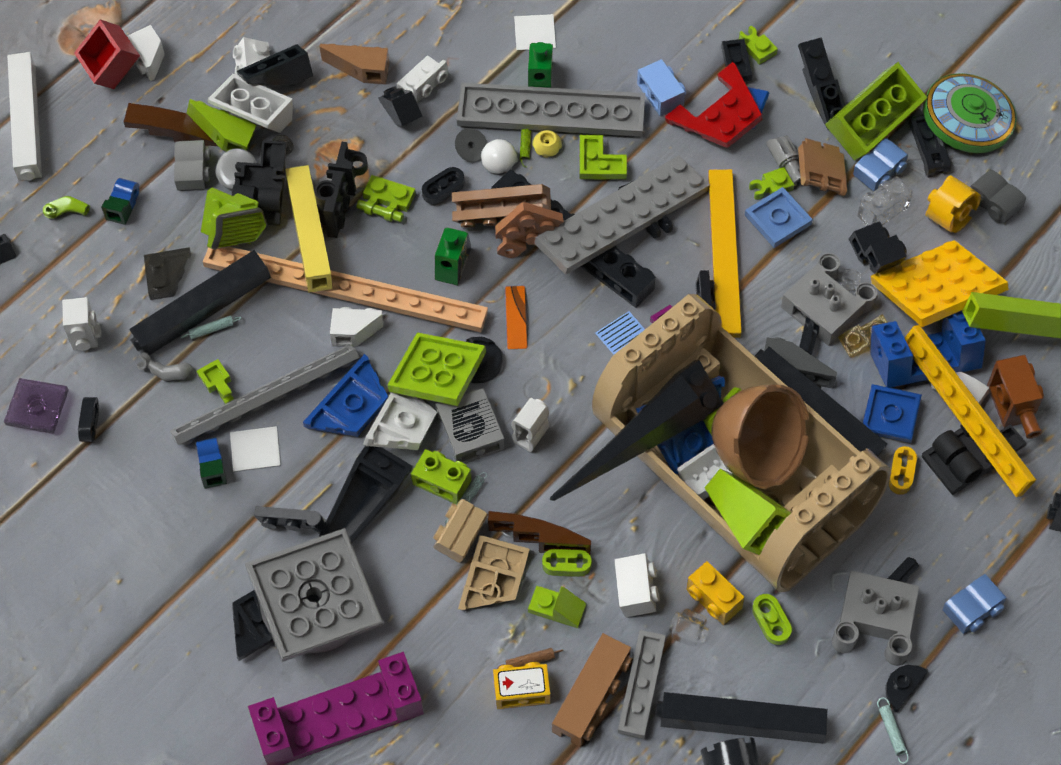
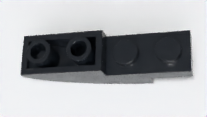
M821 37L802 42L798 45L804 64L802 71L820 117L823 123L826 124L845 107V102L838 79L834 80Z

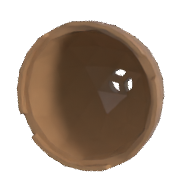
M779 384L749 387L730 397L716 412L711 430L716 452L725 467L742 481L764 490L774 485L784 484L799 467L808 444L809 437L805 435V420L809 419L806 405L800 394L794 389Z

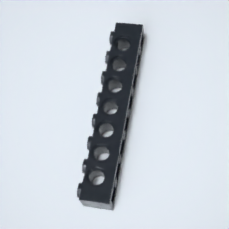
M510 169L491 189L531 184L523 175L517 174ZM551 199V210L562 213L563 221L575 215L566 211L558 201ZM617 246L580 266L635 308L655 290L656 277L653 272L648 268L640 266L631 255L624 254Z

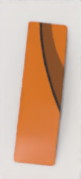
M506 286L507 348L526 349L525 286Z

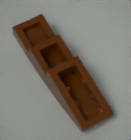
M128 103L124 118L126 128L148 129L150 135L173 137L174 143L178 141L204 140L206 146L219 147L187 113L155 106Z
M494 511L488 512L489 531L513 532L514 542L539 543V553H545L551 549L583 550L591 556V540L567 528L523 515Z

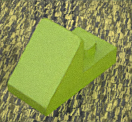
M536 586L528 607V613L578 628L586 603L565 587L561 586L559 592Z

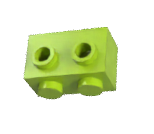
M427 449L424 450L411 473L412 485L456 505L472 481L471 469L465 463L460 461L454 462L438 451L431 452Z

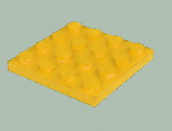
M955 240L946 242L939 247L904 260L897 266L870 276L871 284L921 327H925L963 310L971 292L998 295L1009 290L1008 281Z

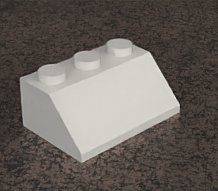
M232 74L208 98V103L279 133L292 121V98L259 84H247L236 74Z

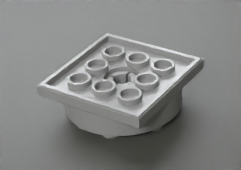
M345 528L245 563L246 570L260 603L263 621L273 637L282 662L306 653H322L333 650L346 643L355 635L383 626V620ZM310 595H317L320 600L316 604V602H310L306 598Z

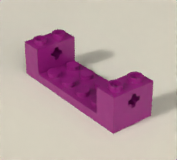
M404 651L378 660L379 673L278 708L274 697L249 705L248 709L267 765H283L424 715L422 701Z

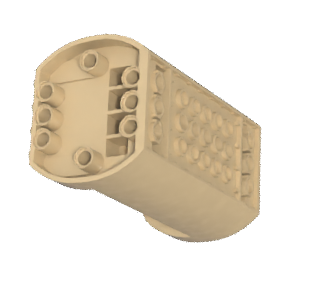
M688 294L612 356L595 387L592 411L595 417L616 436L638 414L636 408L646 405L675 373L694 360H700L710 379L717 376L724 377L725 387H722L721 399L734 387L744 390L760 385H787L721 327L722 321L718 312L700 296ZM805 403L809 419L805 420V435L809 439L799 467L784 484L774 485L765 490L758 489L791 512L778 530L774 529L761 554L758 555L741 547L710 496L702 500L682 481L680 476L671 470L657 445L637 456L778 592L790 591L864 524L882 498L891 476L890 467L871 450L866 448L862 452L858 451Z

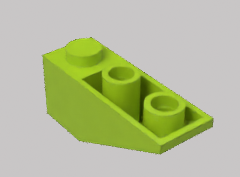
M189 100L187 114L223 151L227 152L236 148L248 150L254 136L256 124L251 123L247 119L233 116L225 110L210 107L202 101Z

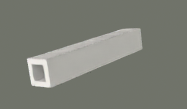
M31 52L7 55L13 169L18 181L42 178L35 63Z

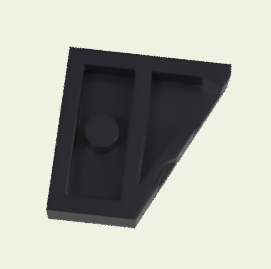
M255 590L232 602L236 655L238 661H241L274 640L263 621L260 603Z

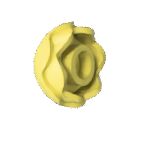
M544 130L534 137L532 145L538 155L547 158L559 152V149L562 148V141L557 133Z

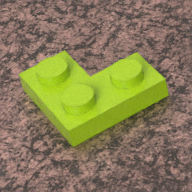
M580 135L579 179H627V155L603 154V135Z

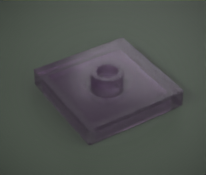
M19 378L4 419L5 425L54 434L69 391L68 387Z

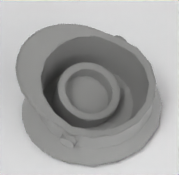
M231 149L225 152L217 162L216 177L220 184L232 191L233 185H235L234 173L238 172L235 168L236 162L256 163L254 156L247 150Z

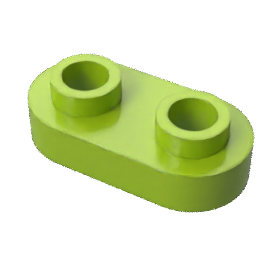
M770 594L757 596L753 602L752 613L765 638L774 645L785 644L791 636L792 627L778 600ZM766 607L770 612L764 613L761 611V608ZM780 630L782 635L777 636L773 631Z

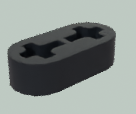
M83 397L78 425V438L80 442H94L99 416V400L97 397Z

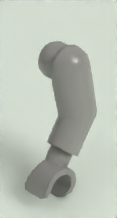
M145 352L138 355V358L143 361L137 364V368L139 370L148 368L151 373L164 381L185 379L192 373V366L189 363L163 366L158 362H153Z

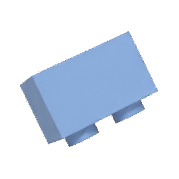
M662 59L638 70L637 85L645 93V96L659 116L671 112L680 104L684 106L685 87L676 80L672 68L666 66Z

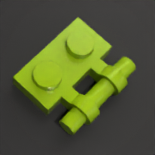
M371 175L363 191V199L368 201L359 199L356 208L364 210V213L368 215L376 214L382 216L384 220L390 222L393 220L402 222L404 213L398 212V210L408 211L416 195L415 188ZM378 203H379V204H382V205H386V206H388V207L385 208V207L379 206Z

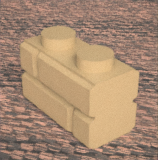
M461 499L457 505L452 503L445 517L449 518L446 525H440L433 536V539L437 540L433 546L434 549L460 563L465 558L488 514L464 499Z

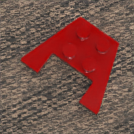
M733 62L717 74L718 80L730 89L729 92L697 117L693 116L680 104L665 116L666 122L672 126L675 124L683 127L687 132L692 131L700 134L702 138L729 148L763 120L762 114Z

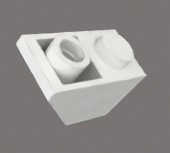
M149 25L127 37L140 54L136 62L142 75L146 74L149 80L153 81L165 54L160 38L152 26Z
M349 307L333 308L330 327L332 346L344 347L348 344L353 347L359 346L383 328L382 310L373 308L361 310Z

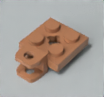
M522 202L495 226L496 239L503 240L497 247V254L508 258L519 256L527 249L526 243L535 245V237L545 231H553L554 227L564 222L563 214Z

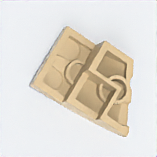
M479 535L458 609L465 610L516 600L530 549Z

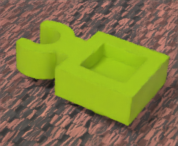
M749 26L748 33L750 35H745L742 31L739 32V39L745 40L748 54L759 65L777 55L778 48L765 34L758 37L755 27Z
M785 167L763 174L762 181L756 179L749 183L750 190L755 188L760 190L754 193L755 200L762 199L766 193L772 194L782 187L787 192L794 189V183Z

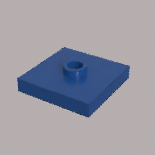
M872 384L863 424L879 437L911 443L922 394Z

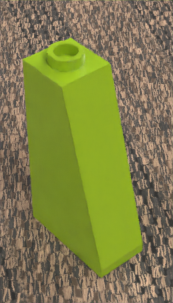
M719 469L704 487L741 547L758 555L761 554L774 529L778 530L783 521L791 514L790 511L754 486L749 485L733 473L723 469Z

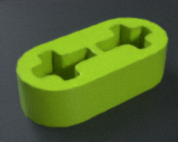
M551 549L545 552L542 557V568L545 573L551 576L581 577L587 575L591 570V556L583 550ZM551 558H556L558 562L556 567H551V563H549ZM577 559H582L584 563L582 568H577Z

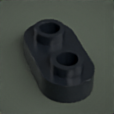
M449 167L426 181L422 186L423 199L429 204H438L450 197L452 192L462 189L465 184L463 171L456 167Z

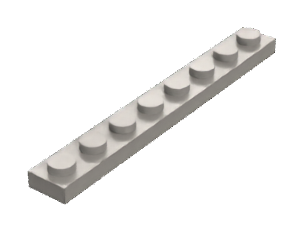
M348 344L170 430V433L178 445L190 444L197 439V436L203 433L210 434L219 429V425L225 422H235L242 417V414L250 410L255 412L265 406L264 404L271 400L278 401L287 396V392L291 390L303 389L310 384V381L316 378H326L332 374L331 371L339 367H349L354 363L353 360L359 358L356 349Z

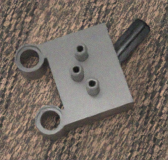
M833 253L821 255L818 264L793 285L782 298L781 308L804 326L799 347L810 355L813 354L817 337L826 345H831L860 316L873 310L877 298V288L871 283L864 282L859 284L853 295L835 281L839 272L840 259Z

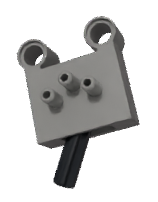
M907 557L887 579L851 570L840 622L836 626L832 637V645L836 651L840 653L851 652L856 645L859 633L889 640L884 655L890 664L899 666L907 661L912 649L910 634L919 586L905 582L919 569V564L914 558ZM847 634L852 640L845 641L839 635ZM899 646L904 650V653H897L892 647Z

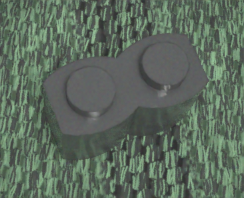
M988 170L971 185V188L981 195L979 206L986 209L992 219L998 220L1001 223L1005 224L1024 207L1026 196L994 170Z

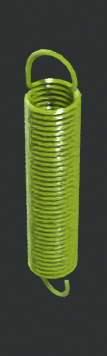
M529 129L521 130L519 158L521 163V157H528V160H530L531 130Z

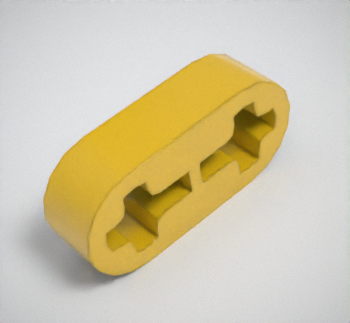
M899 447L892 459L889 488L898 495L908 493L914 480L917 454L910 447ZM902 455L907 456L906 467L901 466ZM900 474L904 475L903 486L898 485L897 480Z

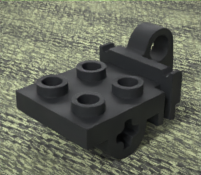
M262 140L260 164L236 162L235 164L238 172L234 173L235 185L232 188V196L239 193L258 201V207L262 209L267 225L280 226L284 178L279 175H285L287 144L281 141Z
M343 141L341 142L336 164L329 163V170L326 171L327 178L332 180L321 181L314 189L320 222L326 226L328 237L338 238L339 230L344 228L345 215L343 214L345 209H349L350 195L356 196L355 177L363 175L368 170L366 155L362 152L348 149V142ZM360 161L363 165L354 167L353 162Z
M962 424L960 429L955 432L948 430L939 435L932 443V447L922 453L923 460L952 496L994 469ZM1011 424L1000 431L1015 452L1027 445Z

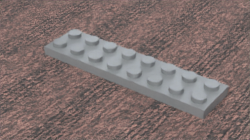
M461 83L457 126L643 137L645 93Z
M678 155L566 219L558 227H554L553 231H545L535 237L534 244L566 275L650 226L651 223L662 219L663 216L672 213L709 191L710 184Z

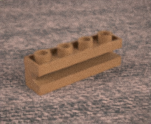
M543 184L452 192V202L457 204V211H452V221L461 224L463 228L475 227V223L495 226L498 224V221L504 219L522 202L551 210L550 188Z
M602 633L554 718L552 733L560 737L563 734L570 737L571 743L581 747L584 740L589 741L596 728L593 724L597 716L603 717L608 707V703H606L607 698L610 694L615 695L621 683L618 678L622 671L627 673L632 664L633 658L630 657V646Z

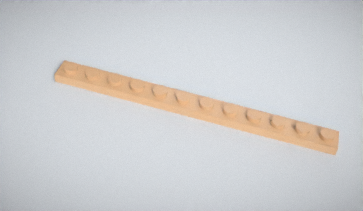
M208 247L203 259L204 267L221 271L251 251L234 247L213 250ZM257 253L268 268L271 276L266 282L308 291L302 263ZM330 270L332 289L312 292L480 333L488 314V307Z

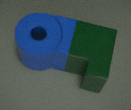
M122 178L117 179L109 199L105 200L101 206L106 220L126 225L139 195L140 186L138 182Z
M217 438L196 442L200 476L204 489L227 484ZM220 476V477H219L218 479H216V480H210V479H209V478H214V477Z

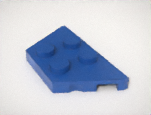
M364 354L303 421L305 428L358 437L381 411L388 399V395L381 385L378 375L374 372L367 355Z

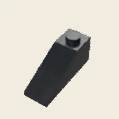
M298 44L237 70V75L247 84L295 85L313 77L308 53Z

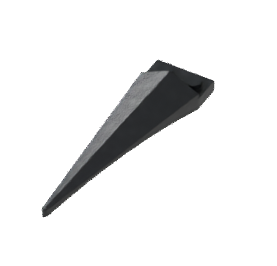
M694 360L675 373L640 412L588 463L550 497V500L555 501L701 422L706 419V416L722 406L724 402L700 360Z
M365 445L356 458L326 520L330 525V529L324 535L345 528L352 544L398 492L413 466L383 447Z

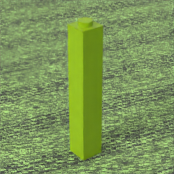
M971 292L962 311L969 327L1061 339L1060 303Z

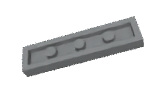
M643 630L639 631L618 734L641 739L645 738L666 635Z

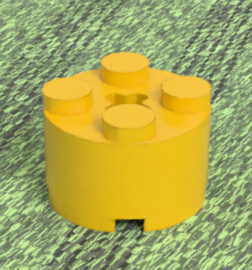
M950 175L938 190L933 189L929 194L927 200L930 204L925 216L947 231L957 233L971 220L972 217L969 216V213L972 209L977 210L981 195Z

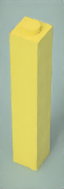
M309 165L286 168L287 188L308 293L332 289L331 271Z

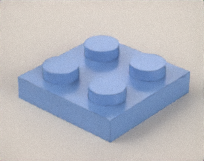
M783 187L745 210L746 218L773 248L812 225L813 221Z

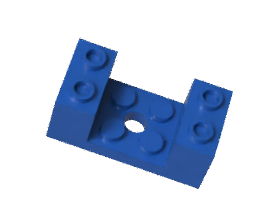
M963 310L943 318L942 332L928 335L955 372H966L982 368L986 340L980 328L969 327L962 313ZM896 321L872 326L870 355L886 387L891 388L928 380L913 360V354Z

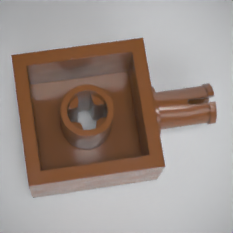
M1026 355L996 361L987 387H989V392L1003 427L1005 428L1010 424L1012 426L1022 424L1027 439L1040 436L1042 429H1040L1035 415L1044 398V393L1041 385H1037L1033 365L1028 363Z

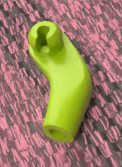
M71 196L61 197L43 206V214L49 219L56 218L66 212H76L86 216L90 210L89 204Z

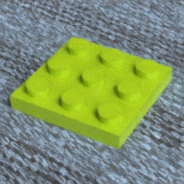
M417 332L387 385L388 390L392 393L458 406L486 354L485 346Z

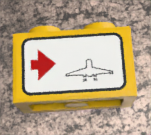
M530 662L521 667L503 665L498 669H493L497 709L550 704L547 664Z

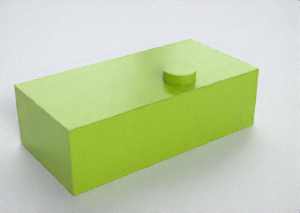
M897 62L882 72L831 118L825 126L855 161L874 148L924 102L927 96L900 63Z

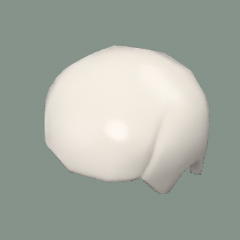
M496 139L487 143L481 153L482 164L490 173L501 174L508 172L518 162L517 153L513 145L506 140Z

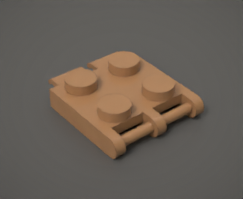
M805 138V141H802V144L798 147L801 185H812L819 187L822 191L828 189L838 192V195L845 196L847 184L844 154L840 153L837 146L826 143L823 144L824 146H821V142Z

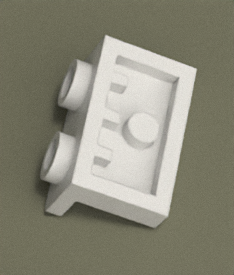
M427 55L397 83V88L412 91L416 102H420L423 98L428 97L439 83L441 84L446 80L448 76L447 62L442 60L438 63Z

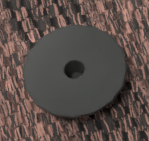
M474 128L461 130L455 139V149L458 155L468 162L481 160L482 150L487 144L485 136Z

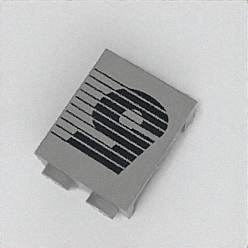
M484 388L467 391L458 406L445 403L436 404L437 417L443 422L453 448L455 462L467 463L505 450L504 437Z

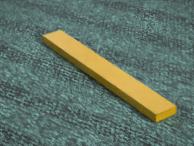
M732 169L709 170L708 182L710 184L709 202L715 311L721 317V327L733 338H741Z
M920 325L913 326L905 337L913 354V360L1016 497L1023 496L1036 481V478Z

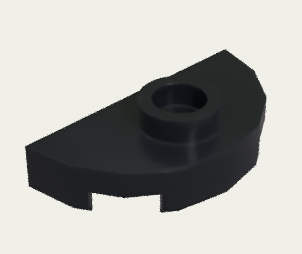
M905 665L897 668L890 674L885 685V694L890 707L895 713H897L926 676L927 669L917 665Z

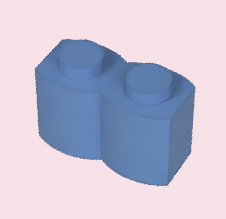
M885 138L871 152L867 153L857 162L853 175L874 192L880 187L884 189L890 183L892 176L895 174L899 175L906 169L908 154L888 138Z
M984 574L951 597L944 604L942 610L963 634L969 630L973 633L985 623L983 619L989 615L994 618L1004 610L1003 604L1006 596Z

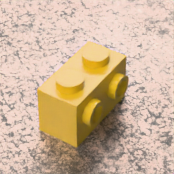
M708 561L688 577L686 590L694 600L699 601L708 613L722 625H725L742 609L745 597Z

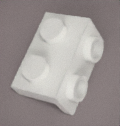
M243 37L233 50V58L236 62L235 74L237 75V70L269 57V43Z
M714 444L677 469L680 479L702 500L709 497L704 487L719 469L732 473L720 459Z

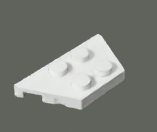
M391 392L366 435L363 445L418 450L437 412L421 398Z

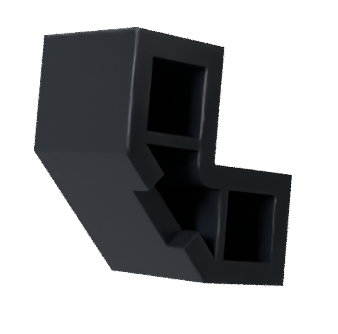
M880 221L854 231L849 237L858 260L862 264L869 263L870 270L874 274L901 264L907 257L905 244L899 240L897 235L890 237L888 230L882 226Z

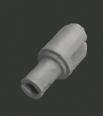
M786 135L768 140L766 145L779 168L785 167L795 186L797 183L798 185L801 184L800 166L798 163L799 154L789 136Z

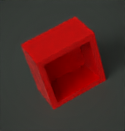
M101 19L74 52L93 83L115 89L140 57V54L119 25Z

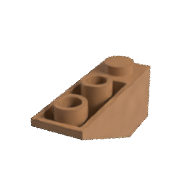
M320 44L322 61L363 83L386 84L390 63L388 48Z

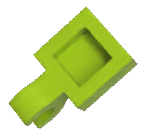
M219 359L196 371L209 393L217 390L225 404L234 400L231 395L232 391L227 385L231 382L230 375Z

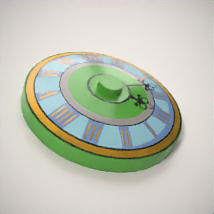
M959 73L938 79L930 87L926 95L927 99L923 103L924 117L932 132L946 144L965 152L986 153L994 151L1008 141L1015 129L1016 112L1010 98L997 85L976 75Z

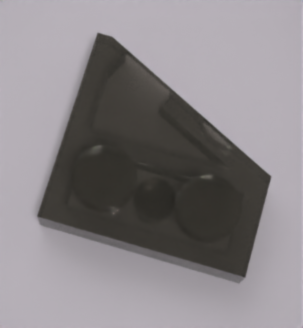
M190 247L144 255L150 300L175 296L178 282L182 279L185 272L184 267L187 259L191 258Z

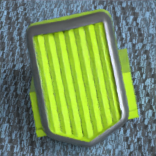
M213 187L207 190L201 232L209 236L207 247L217 250L255 242L267 226L264 213L258 207L259 202L239 193L231 196Z

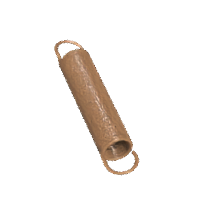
M548 648L524 656L507 659L505 662L506 665H513L514 667L525 666L530 662L541 663L555 659L554 653L561 652L563 649L554 652L552 648Z

